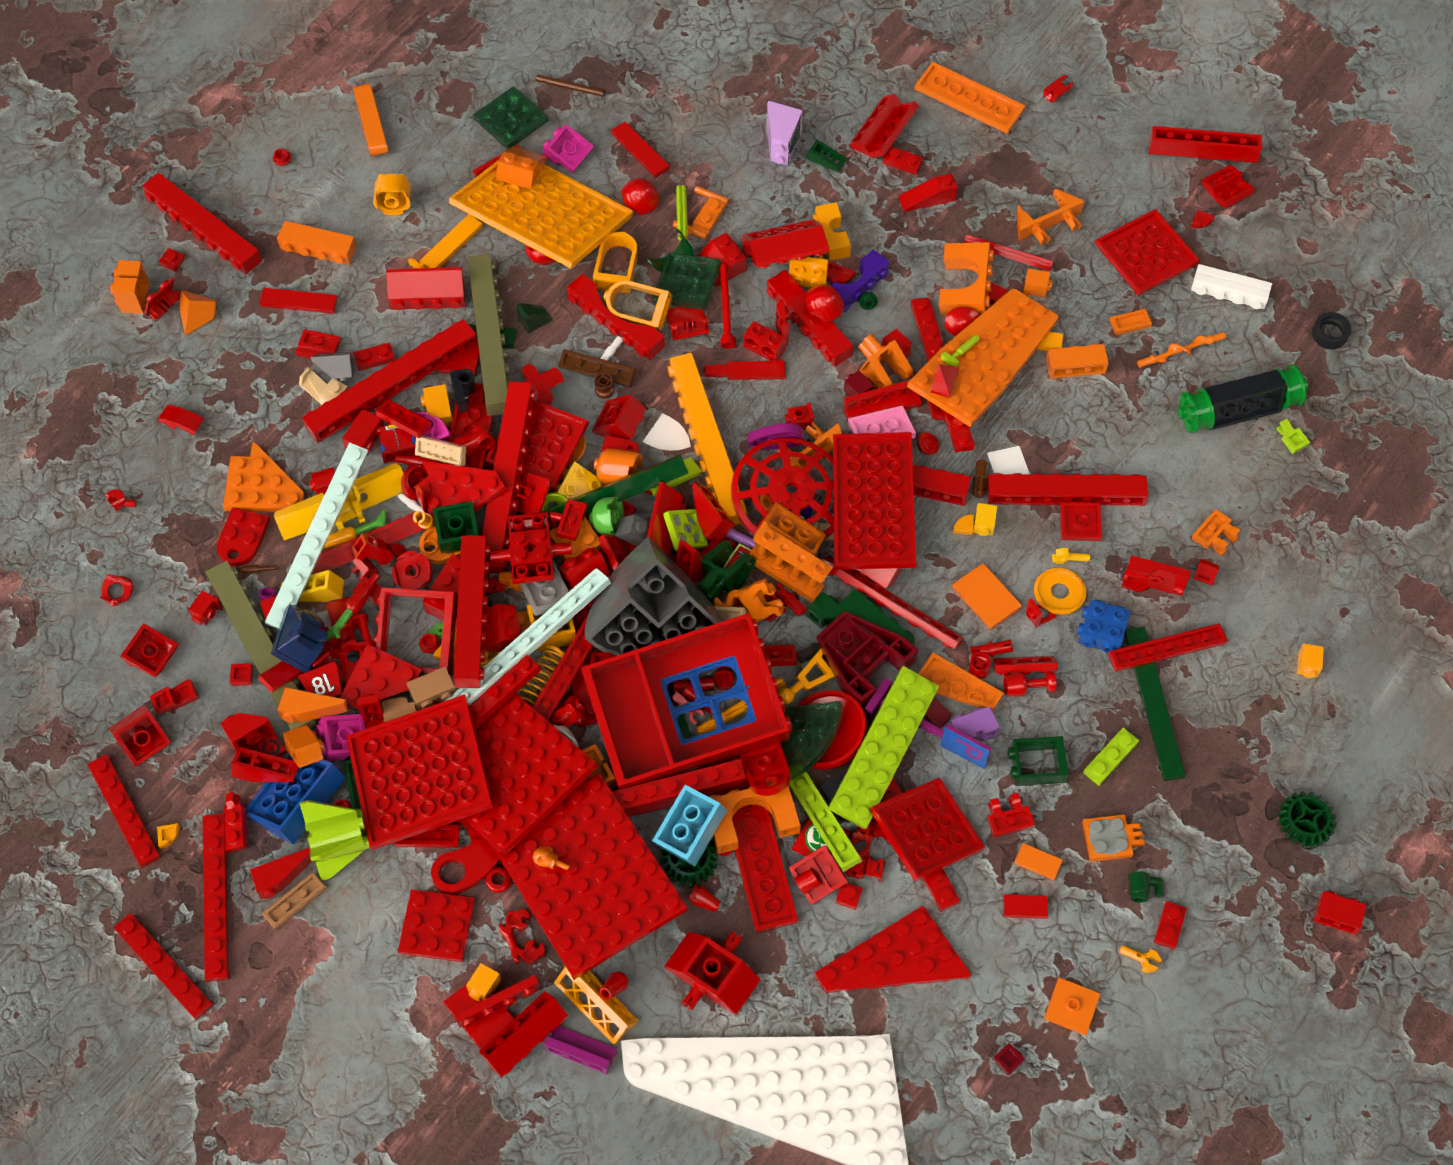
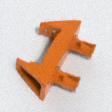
M1054 189L1053 198L1057 200L1060 209L1035 220L1026 211H1023L1021 205H1018V240L1020 241L1035 235L1041 246H1043L1044 241L1048 244L1051 238L1047 235L1045 229L1063 221L1067 222L1073 232L1075 227L1079 230L1082 227V223L1077 219L1076 215L1082 213L1084 201L1071 194Z
M812 422L811 427L808 425L805 429L816 440L813 444L824 449L828 454L830 451H833V434H842L838 423L825 433L814 422ZM807 447L800 453L812 458L817 451ZM790 457L792 466L802 469L807 463L806 460Z

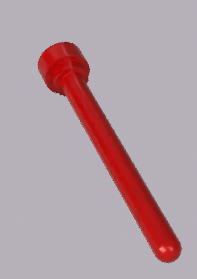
M722 263L720 265L724 334L720 338L722 348L731 349L736 346V340L731 333L727 265Z

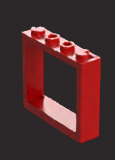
M381 588L378 598L380 610L376 615L378 633H375L374 645H376L377 649L386 653L392 596L445 599L440 668L446 667L448 674L452 675L458 594L445 591ZM418 667L423 670L422 674H428L440 669L432 667Z

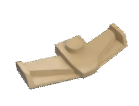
M307 367L299 380V385L316 399L321 406L324 402L338 396L342 391L348 390V386L333 378L328 384L325 383L310 367Z

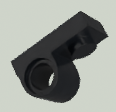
M469 369L450 371L451 384L459 413L466 412V403H469L468 395L472 394L476 389L474 373Z

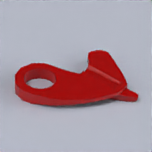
M464 819L458 820V822L469 832L471 844L440 855L432 865L430 874L434 886L443 894L457 895L476 886L500 860L491 844ZM452 862L463 865L465 875L458 883L446 884L440 879V872L445 865Z

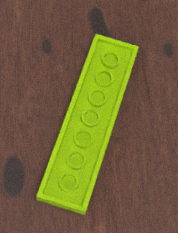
M904 666L901 667L828 807L829 810L864 830L868 827L873 817L870 809L872 806L880 803L939 688L938 685Z

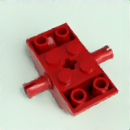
M548 512L508 516L510 547L504 550H490L491 563L504 561L511 563L513 584L554 580V556L572 555L571 542L559 544L551 542Z
M731 931L724 944L720 946L706 936L692 932L687 933L664 965L666 970L692 987L681 1002L684 1007L688 1006V1009L693 1011L701 997L707 996L737 1016L761 981L743 960L732 954L739 943L742 942L741 936H735L736 933ZM714 968L716 969V972H714V973L708 972V969H709V970H713Z

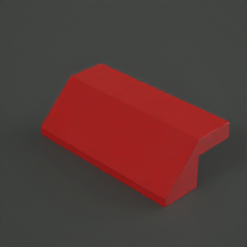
M895 94L882 97L849 144L850 148L871 158L885 155L919 107L915 101L902 104Z

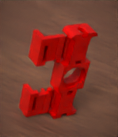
M874 816L865 830L858 826L857 833L853 832L851 840L853 847L855 848V844L858 841L866 842L867 846L863 850L855 848L862 862L846 870L845 875L847 877L863 879L865 874V876L878 878V881H882L885 860H872L869 854L873 837L874 839L883 837L887 844H890Z

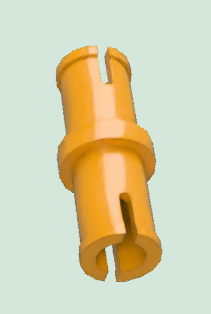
M420 511L414 513L413 520L421 528L429 529L435 526L434 519L430 514Z

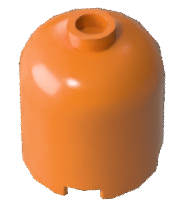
M616 448L604 450L594 462V469H596L598 479L607 485L638 472V468H642V454Z

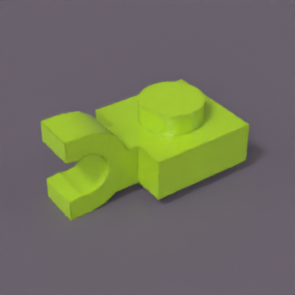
M1288 419L1280 422L1277 430L1281 435H1284L1281 440L1292 454L1310 444V441L1301 429L1297 428L1294 430Z

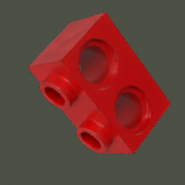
M753 321L744 333V348L770 361H778L786 350V337Z

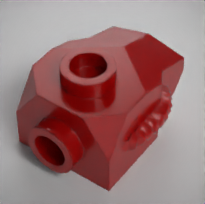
M577 693L569 697L555 710L550 723L565 727L573 723L575 725L580 723L585 718L584 713L587 710L584 700Z

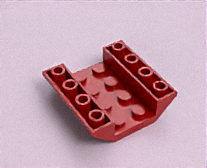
M815 219L742 234V253L745 256L752 257L753 264L756 267L759 266V268L770 267L772 263L785 264L790 259L804 260L807 256L813 254L814 256H822L825 252L830 251L823 226Z

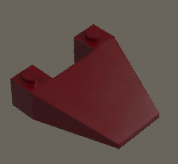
M845 611L816 636L841 691L856 699L863 710L877 690L868 679L887 661L898 671H900L902 666L909 669L917 661L919 651L903 636Z

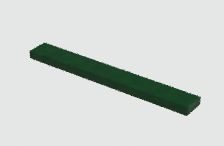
M681 454L570 500L587 503L585 516L592 512L596 502L602 498L619 497L617 501L621 502L659 486V482L667 483L686 475L688 470ZM567 501L541 511V513L548 512V519L550 512L563 514Z
M1145 627L1125 630L1124 635L1127 646L1149 641ZM1155 662L1133 667L1163 780L1184 779L1186 775Z

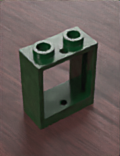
M1063 736L1013 739L1011 747H1008L1009 760L1012 759L1013 766L1010 769L1011 778L1015 779L1016 786L1066 783L1069 773ZM1053 750L1056 773L1022 775L1019 752Z

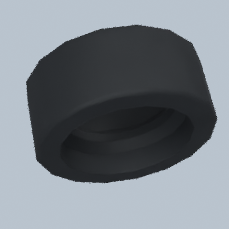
M1334 312L1320 315L1312 329L1314 341L1319 346L1332 350L1345 345L1351 333L1349 321L1343 315ZM1325 324L1334 325L1341 330L1342 336L1336 338L1327 336L1322 332L1321 326Z

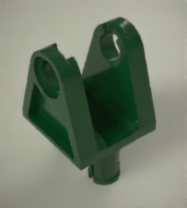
M723 540L700 560L705 577L698 583V586L704 591V595L711 603L721 590L728 593L733 590H739L756 563L754 555L745 553L727 569L723 568L734 551L732 543L728 540Z

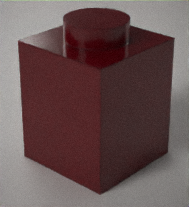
M860 370L848 375L844 380V392L848 396L874 390V385Z

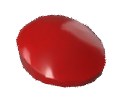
M969 307L954 308L945 317V327L949 333L957 336L976 320L979 314Z
M411 465L403 473L401 479L402 491L410 500H418L414 486L429 476L423 466Z

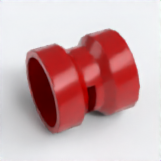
M981 652L974 654L970 660L969 673L979 679H984L989 673L990 657Z

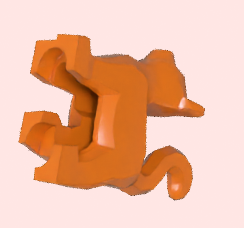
M766 578L756 581L752 585H747L742 589L731 591L728 593L725 603H722L718 597L714 599L716 606L732 607L735 598H739L747 613L750 614L751 619L755 618L756 622L764 621L772 614L781 616L785 608L781 599L766 602L763 595H773L776 591L773 583H767Z

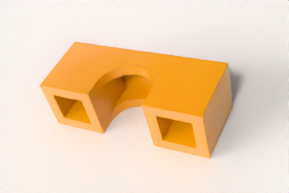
M837 202L815 206V214L812 217L823 226L830 251L825 252L828 261L850 257L851 244L847 232L832 231L833 229L841 228V214Z

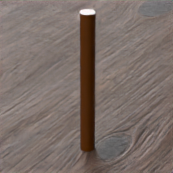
M538 74L536 76L537 82L601 97L605 95V90Z

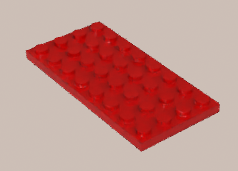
M912 432L833 434L835 570L916 568Z

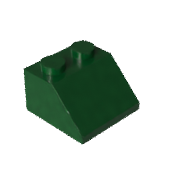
M472 501L433 508L441 554L461 551L462 536H479Z

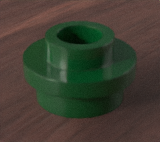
M872 292L863 293L859 299L860 307L865 310L875 308L878 304L877 296Z

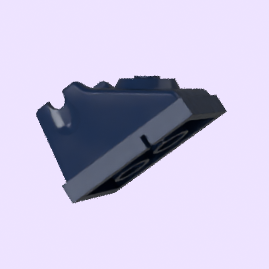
M289 604L285 608L271 655L304 673L309 672L312 664L324 649L325 644L323 642L328 636L324 621L309 610H303L296 605Z

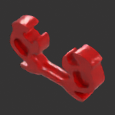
M523 908L519 911H511L506 915V927H503L500 923L499 931L508 943L513 961L519 964L518 958H520L526 964L533 965L541 957H545L544 945L540 943L539 948L536 949L534 947L535 940H530L525 944V949H521L518 946L513 930L517 929L519 932L526 930L528 926L527 923H523V919L529 921L530 916Z

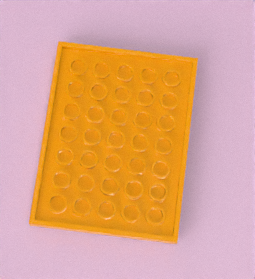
M497 161L449 198V204L570 269L599 246L609 234L614 233L633 217V210L545 164L531 189L497 180Z

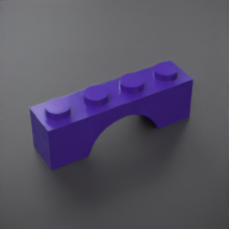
M874 249L860 260V273L862 276L859 280L850 284L834 282L831 285L839 292L844 301V313L849 310L855 301H859L863 293L872 290L878 281L885 279L889 274L890 262Z

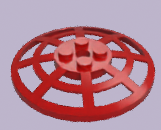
M796 438L771 439L749 450L738 463L731 483V500L740 522L751 534L755 535L770 510L767 511L762 506L758 496L768 495L773 506L777 502L800 518V511L810 506L817 513L804 521L813 524L823 517L830 524L823 531L826 534L823 540L828 538L834 532V517L827 511L832 499L834 482L830 481L826 470L818 462L824 456L833 465V457L819 446ZM778 443L780 452L769 455L761 462L751 458L761 448ZM786 443L801 444L817 452L811 458L800 452L788 451ZM790 457L806 460L807 463L802 469L792 466ZM782 458L784 467L774 471L766 465L772 460ZM747 464L755 468L750 481V490L738 492L739 475L743 466ZM816 467L825 482H814L809 472ZM760 472L770 477L767 487L756 488ZM789 485L794 486L796 492L789 493L786 487ZM815 490H826V499L823 506L813 499ZM752 498L754 506L764 517L758 526H755L746 516L740 500Z

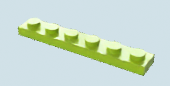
M799 762L790 767L791 781L789 786L842 871L845 872L862 862L857 851L831 810L828 809L826 802L801 763Z

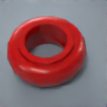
M496 867L486 875L485 882L490 891L502 893L511 886L512 878L505 868ZM498 875L505 878L504 882L500 885L492 882L493 878Z

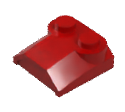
M143 623L120 655V658L127 665L136 667L157 678L175 653L179 644Z

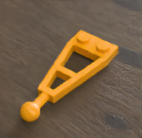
M821 648L795 678L798 682L790 688H782L779 691L778 697L782 696L784 704L791 703L794 700V695L802 688L807 691L835 677L830 667L822 659L823 652ZM816 664L824 675L809 682L805 676Z

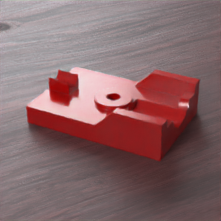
M1131 555L1121 588L1140 593L1153 588L1182 596L1191 571Z

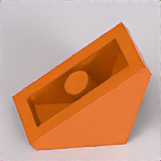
M184 290L181 291L179 309L185 336L215 319L216 300Z

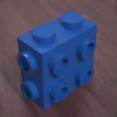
M1091 599L1089 607L1084 606L1082 617L1085 618L1084 624L1080 623L1077 635H1080L1078 643L1088 648L1101 649L1106 653L1119 649L1131 610H1127L1122 606L1109 605L1101 600Z

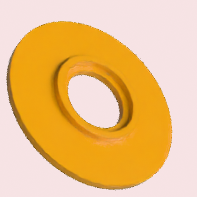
M1052 568L1038 576L1034 584V595L1039 605L1048 612L1066 615L1077 611L1083 605L1086 598V587L1082 579L1074 572L1064 568ZM1055 584L1065 585L1069 590L1068 596L1063 599L1054 597L1051 592L1052 586Z

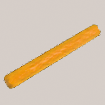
M782 678L776 679L779 687L778 691L786 688V683ZM741 700L722 711L724 723L726 724L748 711L746 703ZM714 717L697 726L696 729L699 735L716 729Z

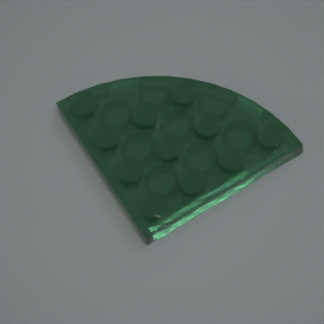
M841 701L785 708L784 716H789L792 732L789 733V740L782 741L780 744L791 773V780L802 775L817 763L832 744L841 723L843 703Z

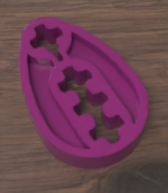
M790 423L763 427L747 435L748 446L752 448L760 443L776 438L804 440L803 428ZM776 443L761 449H779V446ZM786 443L788 448H794L801 445L795 443Z

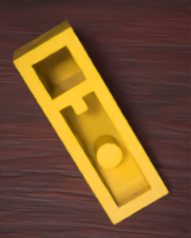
M330 570L312 574L299 602H328L342 598L344 579Z

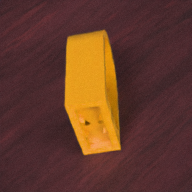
M626 232L611 233L600 244L593 273V282L596 283L598 290H609L619 281L633 282L638 260L637 244L635 239ZM623 246L632 251L627 276L601 273L605 254L609 249ZM631 289L622 290L621 293L630 294Z
M626 280L615 283L609 290L605 291L604 301H606L611 313L627 322L651 325L657 331L662 332L672 300V295L669 291ZM625 289H634L659 296L651 322L616 312L614 300L617 294Z

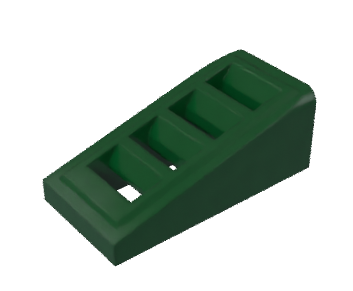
M816 139L805 157L836 172H839L847 160L846 157Z

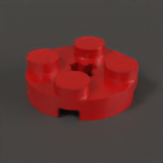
M409 551L397 558L398 561L392 568V577L402 589L421 590L432 582V564L423 554ZM411 567L417 569L415 575L413 576L408 575V572L411 571Z

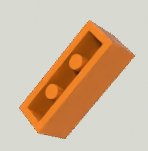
M1104 344L1048 349L1045 359L1049 379L1106 374L1109 364Z

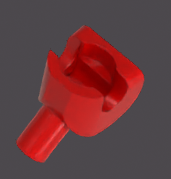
M113 489L105 495L115 511L121 510L124 507H136L137 501L126 499L121 490Z

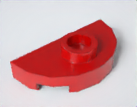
M828 261L827 280L831 283L844 284L856 276L855 271Z

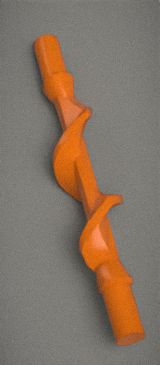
M1220 332L1212 336L1208 335L1207 337L1201 335L1196 337L1190 345L1184 347L1176 343L1171 344L1166 353L1150 355V357L1138 360L1137 365L1141 368L1157 362L1165 363L1169 356L1183 351L1190 355L1192 348L1203 344L1210 345L1226 339L1225 332Z

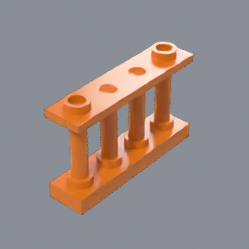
M764 524L754 537L753 541L757 544L750 552V554L756 557L755 567L805 599L813 602L823 590L825 585L822 583L833 567Z

